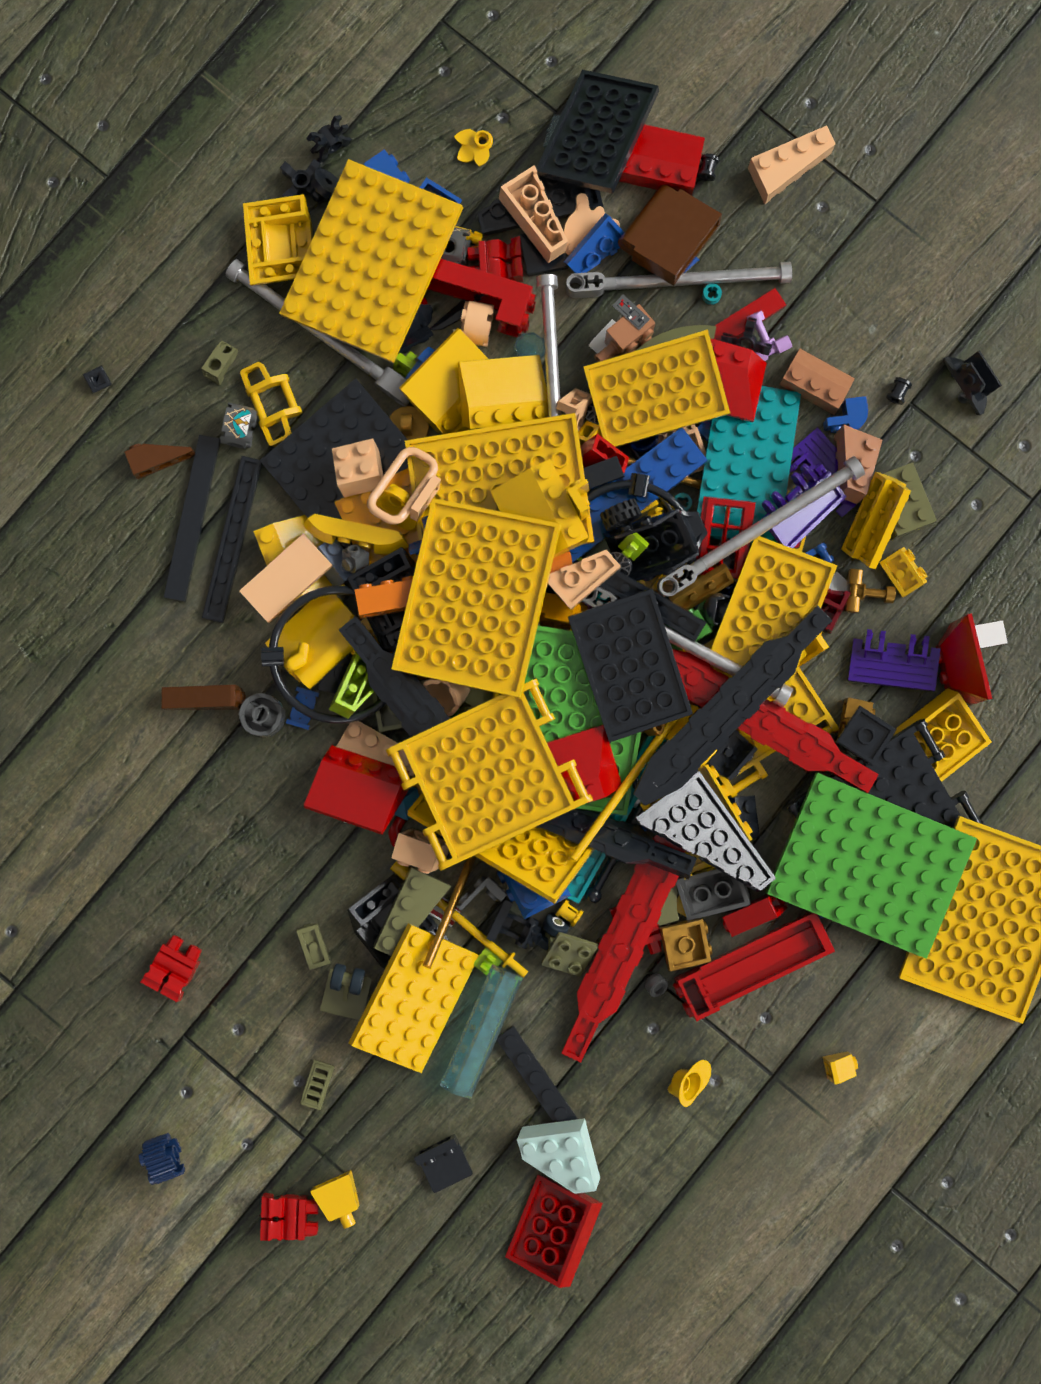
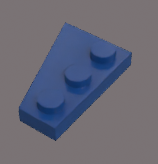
M605 213L565 259L564 263L574 273H587L599 265L602 259L618 252L617 249L620 248L618 240L624 231Z

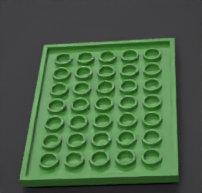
M538 625L525 683L534 679L538 680V688L550 713H553L555 720L540 726L546 741H552L602 725L603 723L572 630ZM530 690L524 692L536 720L541 718L542 715ZM641 732L610 742L621 783L636 764ZM632 785L613 810V814L627 815ZM615 792L605 798L586 803L577 808L602 812Z
M816 772L773 873L776 879L768 885L766 894L927 959L977 838Z

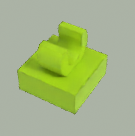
M411 351L407 356L399 353L395 359L393 370L406 378L416 364L414 360L417 358V355Z
M638 533L627 535L618 547L622 550L623 555L627 558L630 557L634 561L648 547L649 543Z
M486 947L474 962V966L490 978L502 963V960Z

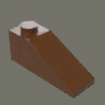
M135 444L124 452L132 473L137 479L195 456V451L191 447Z

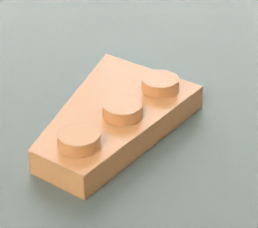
M604 550L575 564L565 566L558 571L550 573L548 585L568 608L572 610L620 569L621 566L607 550Z

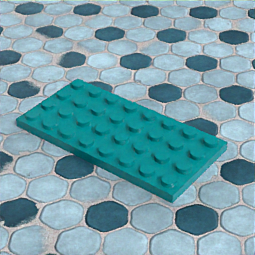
M762 386L754 422L727 415L711 419L705 456L708 461L704 464L696 511L699 512L700 516L703 496L756 502L753 524L760 521L767 514L762 507L764 500L770 501L776 510L779 509L770 495L777 491L784 498L787 493L801 398L800 393ZM714 506L712 523L724 524L726 507ZM730 508L728 525L740 526L742 509ZM711 528L710 538L722 540L723 529ZM728 529L726 541L738 535L739 531ZM769 530L760 535L777 543Z

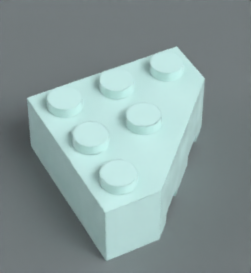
M585 1118L522 1127L517 1138L522 1160L574 1194L596 1191L600 1175Z

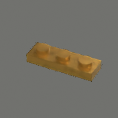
M722 563L675 595L669 596V599L682 608L690 610L706 600L710 595L732 584L734 579L725 563Z

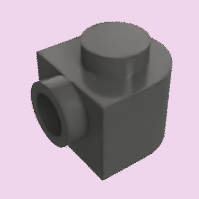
M357 544L348 546L342 550L343 568L353 574L369 566V553Z

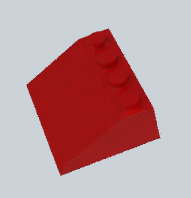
M644 124L619 182L655 190L661 185H667L676 191L682 189L692 196L705 137Z
M331 745L320 763L304 803V808L382 835L409 789L403 790L401 785L403 782L395 766Z
M538 1174L505 1258L558 1288L570 1287L603 1203L585 1193L574 1194L558 1182Z

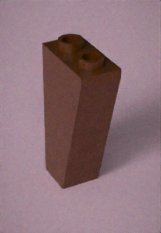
M237 685L162 687L161 709L240 710L242 703L246 699V694Z

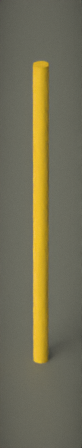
M677 720L665 723L663 733L655 736L570 855L572 860L578 861Z

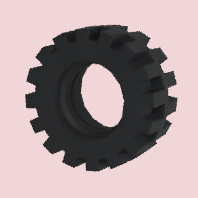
M634 498L611 506L600 514L607 531L615 530L624 523L633 522L642 516Z

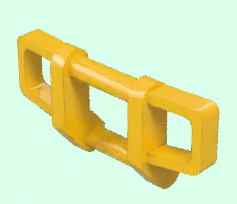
M256 362L242 369L240 374L247 396L251 398L260 420L258 424L268 444L276 447L291 434L288 419L297 417L303 412L296 403L288 383L290 381L288 375L282 374L270 377L264 364ZM260 368L265 380L251 386L248 374ZM281 385L289 408L267 417L258 394ZM282 421L285 435L273 441L268 427Z

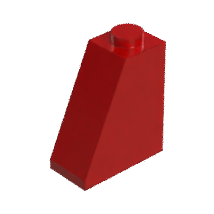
M599 434L594 435L580 445L583 468L617 456L622 471L625 473L630 457Z
M765 894L751 901V904L728 912L722 917L725 930L730 932L733 937L778 918L787 909V906L783 900Z

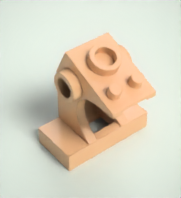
M575 388L558 401L556 409L565 412V414L575 413L579 431L584 424L587 408L593 402L592 396Z

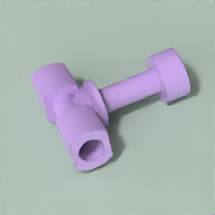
M762 310L747 317V319L749 317L757 319L755 328L761 342L773 344L769 356L774 353L780 354L792 347L788 335L777 340L774 337L769 339L762 320L765 319ZM755 352L764 361L768 360V355Z

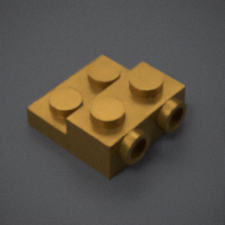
M703 919L684 920L678 922V924L660 928L668 971L671 972L711 962L712 947L707 942L708 926Z

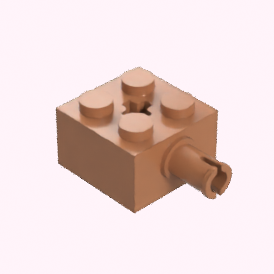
M640 304L637 307L650 320L638 330L623 316L606 330L604 343L607 346L598 354H595L594 357L597 362L634 352L640 345L652 339L655 322Z

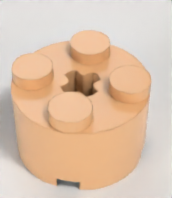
M470 300L465 301L460 330L477 346L488 347L494 305Z

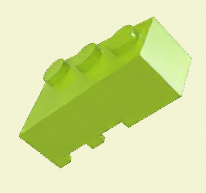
M357 652L353 654L329 707V710L347 719L374 692L369 686L366 664Z

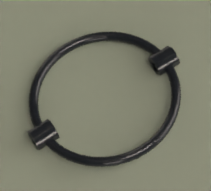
M631 473L630 480L607 483L587 494L590 503L607 492L619 489H629L628 495L647 497V492L663 499L674 510L685 511L683 506L671 494L658 486L650 484V476L645 474ZM697 557L688 561L686 565H690L693 562H695ZM684 570L681 579L686 578L689 580L691 571Z
M328 586L302 595L285 609L274 626L269 647L261 648L262 667H270L271 675L278 691L298 712L321 722L334 724L351 723L373 715L382 709L386 703L379 699L364 710L353 713L349 719L341 715L324 714L305 706L291 694L282 680L278 667L284 666V648L278 647L279 638L285 624L294 612L307 602L326 595L340 594L356 597L352 587Z

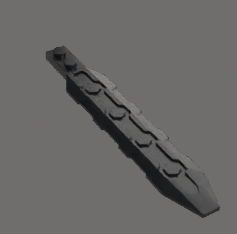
M814 605L785 636L765 641L750 656V660L732 678L729 677L719 687V691L688 719L684 727L651 756L633 794L646 806L682 788L698 772V768L729 740V736L746 719H750L760 709V705L796 672L802 651L832 622L827 614L818 605Z
M357 616L353 617L339 629L341 634L365 662L369 686L381 701L389 706L401 721V726L410 737L450 719L444 712L443 706L435 697L431 696L419 681L417 675L391 669L395 654L383 650Z
M575 808L534 828H541L564 837L565 840L578 845L600 814L592 810ZM609 817L588 845V847L605 853L606 856L625 864H649L688 880L697 860L694 856L655 842L640 827Z

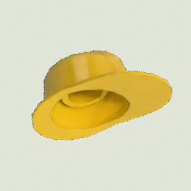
M391 484L382 492L376 504L384 512L396 516L401 512L410 495L403 488ZM409 514L402 523L396 525L405 530H412L417 526V521L411 519Z
M700 1060L690 1069H681L674 1074L672 1082L668 1087V1092L677 1097L682 1106H690L709 1082L711 1076L710 1063L706 1060Z

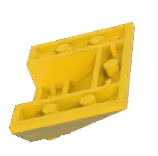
M304 194L243 203L250 285L294 280L313 239L312 222Z

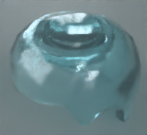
M534 332L522 334L516 339L513 347L515 356L540 355V359H542L545 354L544 338H541Z

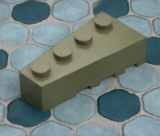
M410 866L376 938L374 948L392 956L407 924L419 927L451 885L434 876L419 872L416 868Z

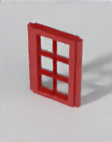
M703 496L701 519L707 530V535L701 542L699 555L696 560L708 554V550H714L719 547L709 545L711 528L723 529L722 545L726 542L728 529L738 530L741 533L752 526L756 502ZM714 506L726 507L724 524L712 523ZM730 508L742 509L740 526L728 525ZM750 542L733 552L736 553L734 570L729 569L735 579H739L748 556ZM723 559L719 561L718 566L723 563ZM710 567L707 570L700 573V575H705L714 568Z

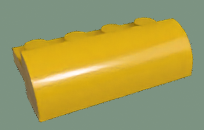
M875 472L868 493L863 498L841 550L850 557L859 559L869 568L876 569L905 503L908 501L911 490L906 487L905 483L888 475Z

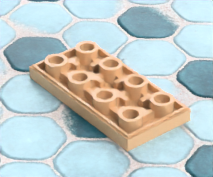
M303 533L247 583L240 592L261 616L270 623L333 565Z

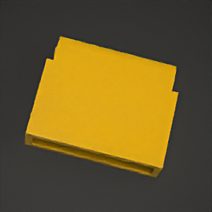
M337 594L322 596L308 602L285 624L279 638L278 647L284 648V664L288 658L297 654L299 643L309 644L306 665L296 671H288L290 675L309 689L317 684L353 650V647L339 629L355 617V615ZM270 639L265 642L267 647H269Z

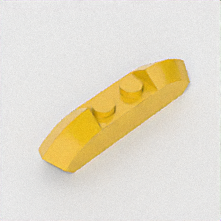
M318 514L312 515L303 524L314 537L328 544H333L336 537L338 538L337 541L350 544V541L359 542L358 546L371 548V545H374L375 554H390L401 547L404 549L409 547L402 533L395 530Z

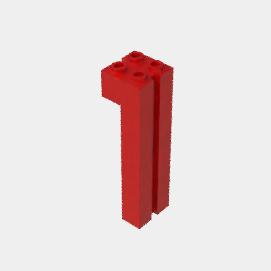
M440 259L427 288L434 292L467 301H473L476 294H484L485 296L481 297L482 300H475V302L494 305V310L498 311L496 320L500 321L497 332L519 339L522 338L523 333H527L530 321H528L529 313L533 314L536 306V295L533 294V286L444 259Z
M809 912L711 959V962L696 966L674 977L676 983L673 984L677 995L685 1000L682 1006L687 1016L699 1021L720 1011L719 1007L835 952L818 915Z

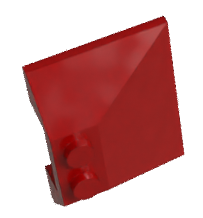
M710 338L730 414L727 416L754 422L767 363L751 349Z
M972 613L967 614L950 623L935 648H940L939 666L941 672H939V679L941 684H944L945 689L948 688L960 693L965 702L973 705L992 699L973 616Z
M603 724L547 742L558 766L575 760L577 764L575 766L588 795L591 794L593 799L590 802L607 797L622 784ZM568 771L562 772L561 774L573 800L580 799Z

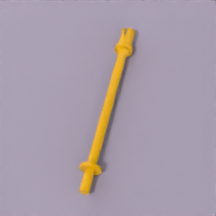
M397 860L390 870L404 880L409 867L398 864ZM441 898L437 906L445 912L448 903ZM454 911L452 919L503 961L501 967L505 968L508 965L522 978L525 977L528 971L513 959L514 952L508 955L497 944L486 939L487 936L459 912Z

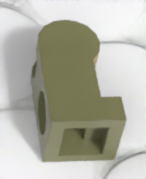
M221 341L201 368L204 377L221 385L225 373L237 356L238 349Z

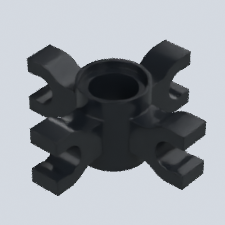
M340 115L333 117L331 125L323 126L317 133L311 132L306 138L308 142L314 141L316 143L310 151L312 154L319 152L320 155L317 159L319 163L325 162L328 154L336 152L341 146H348L352 141L350 137L343 136L349 127L347 124L339 125V122L342 120Z
M314 159L306 170L295 171L287 162H284L280 169L282 174L292 181L293 185L282 197L302 194L304 196L310 195L320 204L325 198L313 188L310 177L316 169H322L320 167L321 164ZM301 180L307 181L305 185H298Z
M752 317L747 319L745 331L740 337L724 332L720 340L743 347L741 341L748 340L751 343V348L748 349L768 356L773 345L757 341L753 334L757 319Z

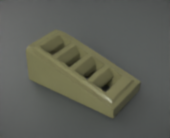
M314 1060L301 1098V1105L317 1110L322 1109L334 1072V1065ZM316 1068L328 1071V1074L318 1073ZM313 1078L326 1080L325 1084L313 1081ZM311 1086L323 1089L322 1093L311 1090ZM308 1095L320 1098L319 1102L309 1099Z

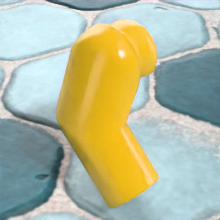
M299 643L297 654L288 658L284 664L287 671H296L306 665L309 644Z

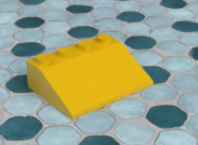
M457 328L399 389L436 432L441 435L449 434L462 422L458 362L485 360L488 358Z
M540 355L458 362L463 427L468 429L486 428L549 417L547 387Z
M551 459L529 468L490 491L500 512L561 524L554 558L587 543L589 537Z
M306 515L276 522L253 531L266 565H269L303 533L316 548L325 543L314 537L304 527L303 524L308 519ZM323 574L299 597L315 589L323 588L327 585L332 586V584Z
M948 688L897 727L894 733L896 735L916 721L925 719L928 724L927 729L938 748L942 749L945 754L943 759L931 764L941 782L992 743L960 693ZM915 732L914 735L926 756L932 754L920 732Z

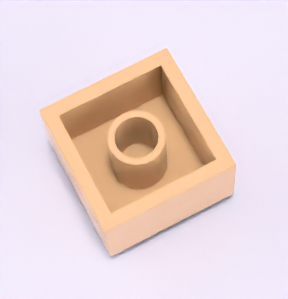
M374 439L332 448L337 486L343 497L373 491L383 477L380 452Z
M412 828L398 834L392 859L398 860L397 863L402 866L409 867L412 865L418 867L417 870L426 874L439 869L437 857L427 836H424L423 832ZM438 838V841L447 858L449 849L445 843V840Z

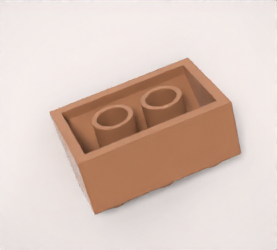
M799 349L779 385L789 391L800 393L802 398L835 415L855 378Z

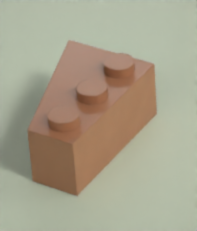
M843 425L834 435L837 443V452L835 453L838 461L837 471L845 467V461L855 456L863 466L865 475L856 481L853 478L847 480L840 485V488L846 495L845 500L858 504L868 493L882 440Z

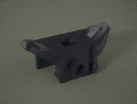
M420 304L399 353L408 352L411 347L425 343L429 340V337L434 335L428 327L433 314L431 305Z
M980 350L965 361L954 357H945L943 359L944 364L949 369L951 377L955 378L962 389L965 398L975 410L976 415L984 414L987 396L1002 385Z

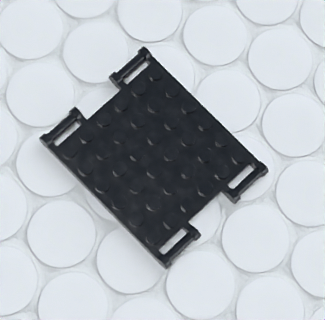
M925 719L916 721L894 735L873 766H870L860 758L855 760L879 774L868 794L951 828H954L957 817L961 816L955 806L961 803L970 820L985 825L983 821H980L969 802L967 792L961 791L950 798L931 765L943 759L945 754L942 749L938 748L927 729L928 724ZM915 732H920L932 754L926 756L914 735ZM834 774L829 777L841 783L854 787L853 785L847 783L846 781L835 776ZM808 791L786 805L788 811L792 812L795 818L798 816L799 807L803 804Z

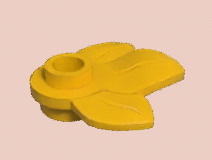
M465 129L454 136L456 141L462 145L458 152V161L467 163L474 160L478 166H482L488 161L489 149L493 145V138L489 132L484 130L475 132L471 129ZM483 139L486 140V143L480 144L479 141Z

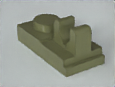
M310 923L296 929L309 969L330 964L331 960L319 925L317 923Z

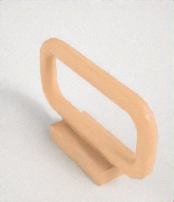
M408 447L403 449L367 500V507L370 513L389 524L402 523L409 514L411 519L418 521L440 489L441 479L436 477L438 471L436 460L418 448ZM408 456H415L429 465V471L401 512L396 516H392L376 506V501Z

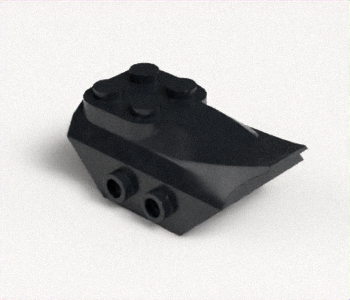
M676 509L652 518L645 516L637 522L624 523L619 528L602 534L611 552H622L618 545L627 535L638 533L649 545L634 561L631 559L632 570L628 576L636 581H649L660 574H663V576L669 575L678 567L697 557L701 542L707 535V530L699 512H687Z

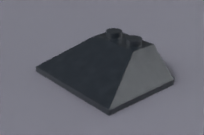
M401 547L347 578L355 593V589H359V586L363 584L377 586L381 585L380 582L385 580L400 582L404 577L414 576L416 562ZM405 611L367 617L383 650L387 652L396 650Z
M396 873L347 910L354 933L384 969L391 956L375 949L374 943L403 883ZM428 915L418 928L435 935L439 926ZM444 935L443 939L449 940L448 937Z

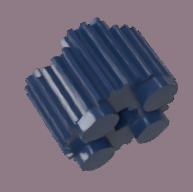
M169 1133L142 1143L143 1153L139 1154V1162L142 1167L146 1166L148 1180L151 1185L173 1179L185 1172L184 1163L180 1164L179 1153L182 1152L181 1146L177 1138L171 1139Z

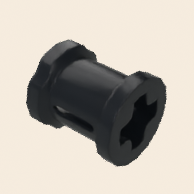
M703 154L701 156V169L698 171L697 177L704 181H714L716 177L714 172L716 164L719 163V157L714 154Z
M896 377L894 380L895 384L886 398L894 404L903 405L905 402L904 397L908 389H911L912 383L901 377Z

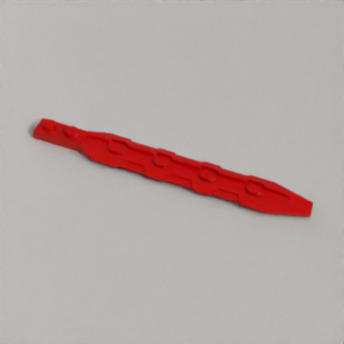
M672 649L688 700L703 707L719 691V687L729 677L710 667L709 663L689 652ZM766 699L760 705V709L738 727L739 730L750 735L751 739L763 746L767 745L788 757L789 761L804 770L829 771L863 792L869 793L879 775L841 753L828 732L812 723L808 724L786 711L785 707L782 708L773 703V701Z
M658 835L652 838L655 842L685 853L684 850ZM649 864L635 865V872L625 893L622 894L616 906L617 911L607 933L603 935L598 946L599 950L589 972L585 974L577 991L579 1015L561 1054L581 1063L599 1023L617 1011L626 992L625 987L635 966H638L644 953V946L653 927H656L662 914V907L671 888H674L679 877L678 875Z

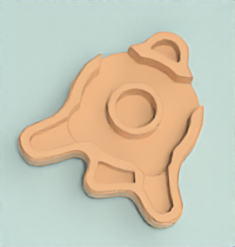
M584 193L577 195L576 208L564 225V234L568 240L565 250L567 255L571 254L605 214L601 206L590 210L588 197ZM613 219L615 223L620 227L619 221Z

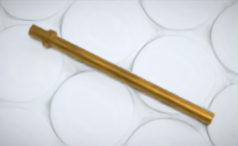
M476 856L466 859L424 960L423 966L431 969L477 858Z

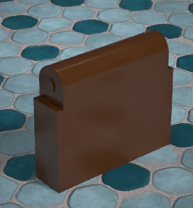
M661 185L619 238L618 245L623 251L633 256L632 261L674 286L718 229L722 214L682 189L676 191L667 185Z

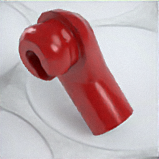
M396 816L388 831L393 847H395L398 834L401 833L400 831L406 822Z

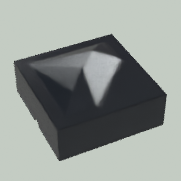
M102 365L83 374L92 393L112 385Z

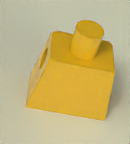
M351 1170L318 1184L311 1189L310 1192L329 1222L339 1218L344 1229L356 1223L351 1212L358 1209L359 1200Z

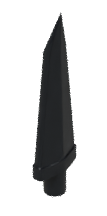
M476 294V295L474 296L475 299H474L473 301H475V300H476V301H480V300H482L481 297H483V296H485V295H484V294H480V295ZM461 300L437 321L430 330H442L461 320L462 311L467 300Z

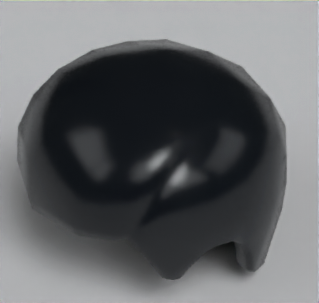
M715 593L707 598L703 605V617L707 623L715 626L721 625L731 599L729 595Z

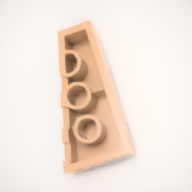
M827 125L751 158L748 170L764 204L832 153L835 141Z
M534 165L501 186L499 200L549 263L565 253L568 240L558 218L554 214L553 206L546 196L545 188L542 181L539 180Z

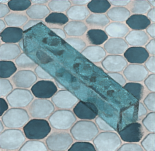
M492 964L440 1083L441 1087L452 1094L469 1099L472 1098L523 977Z

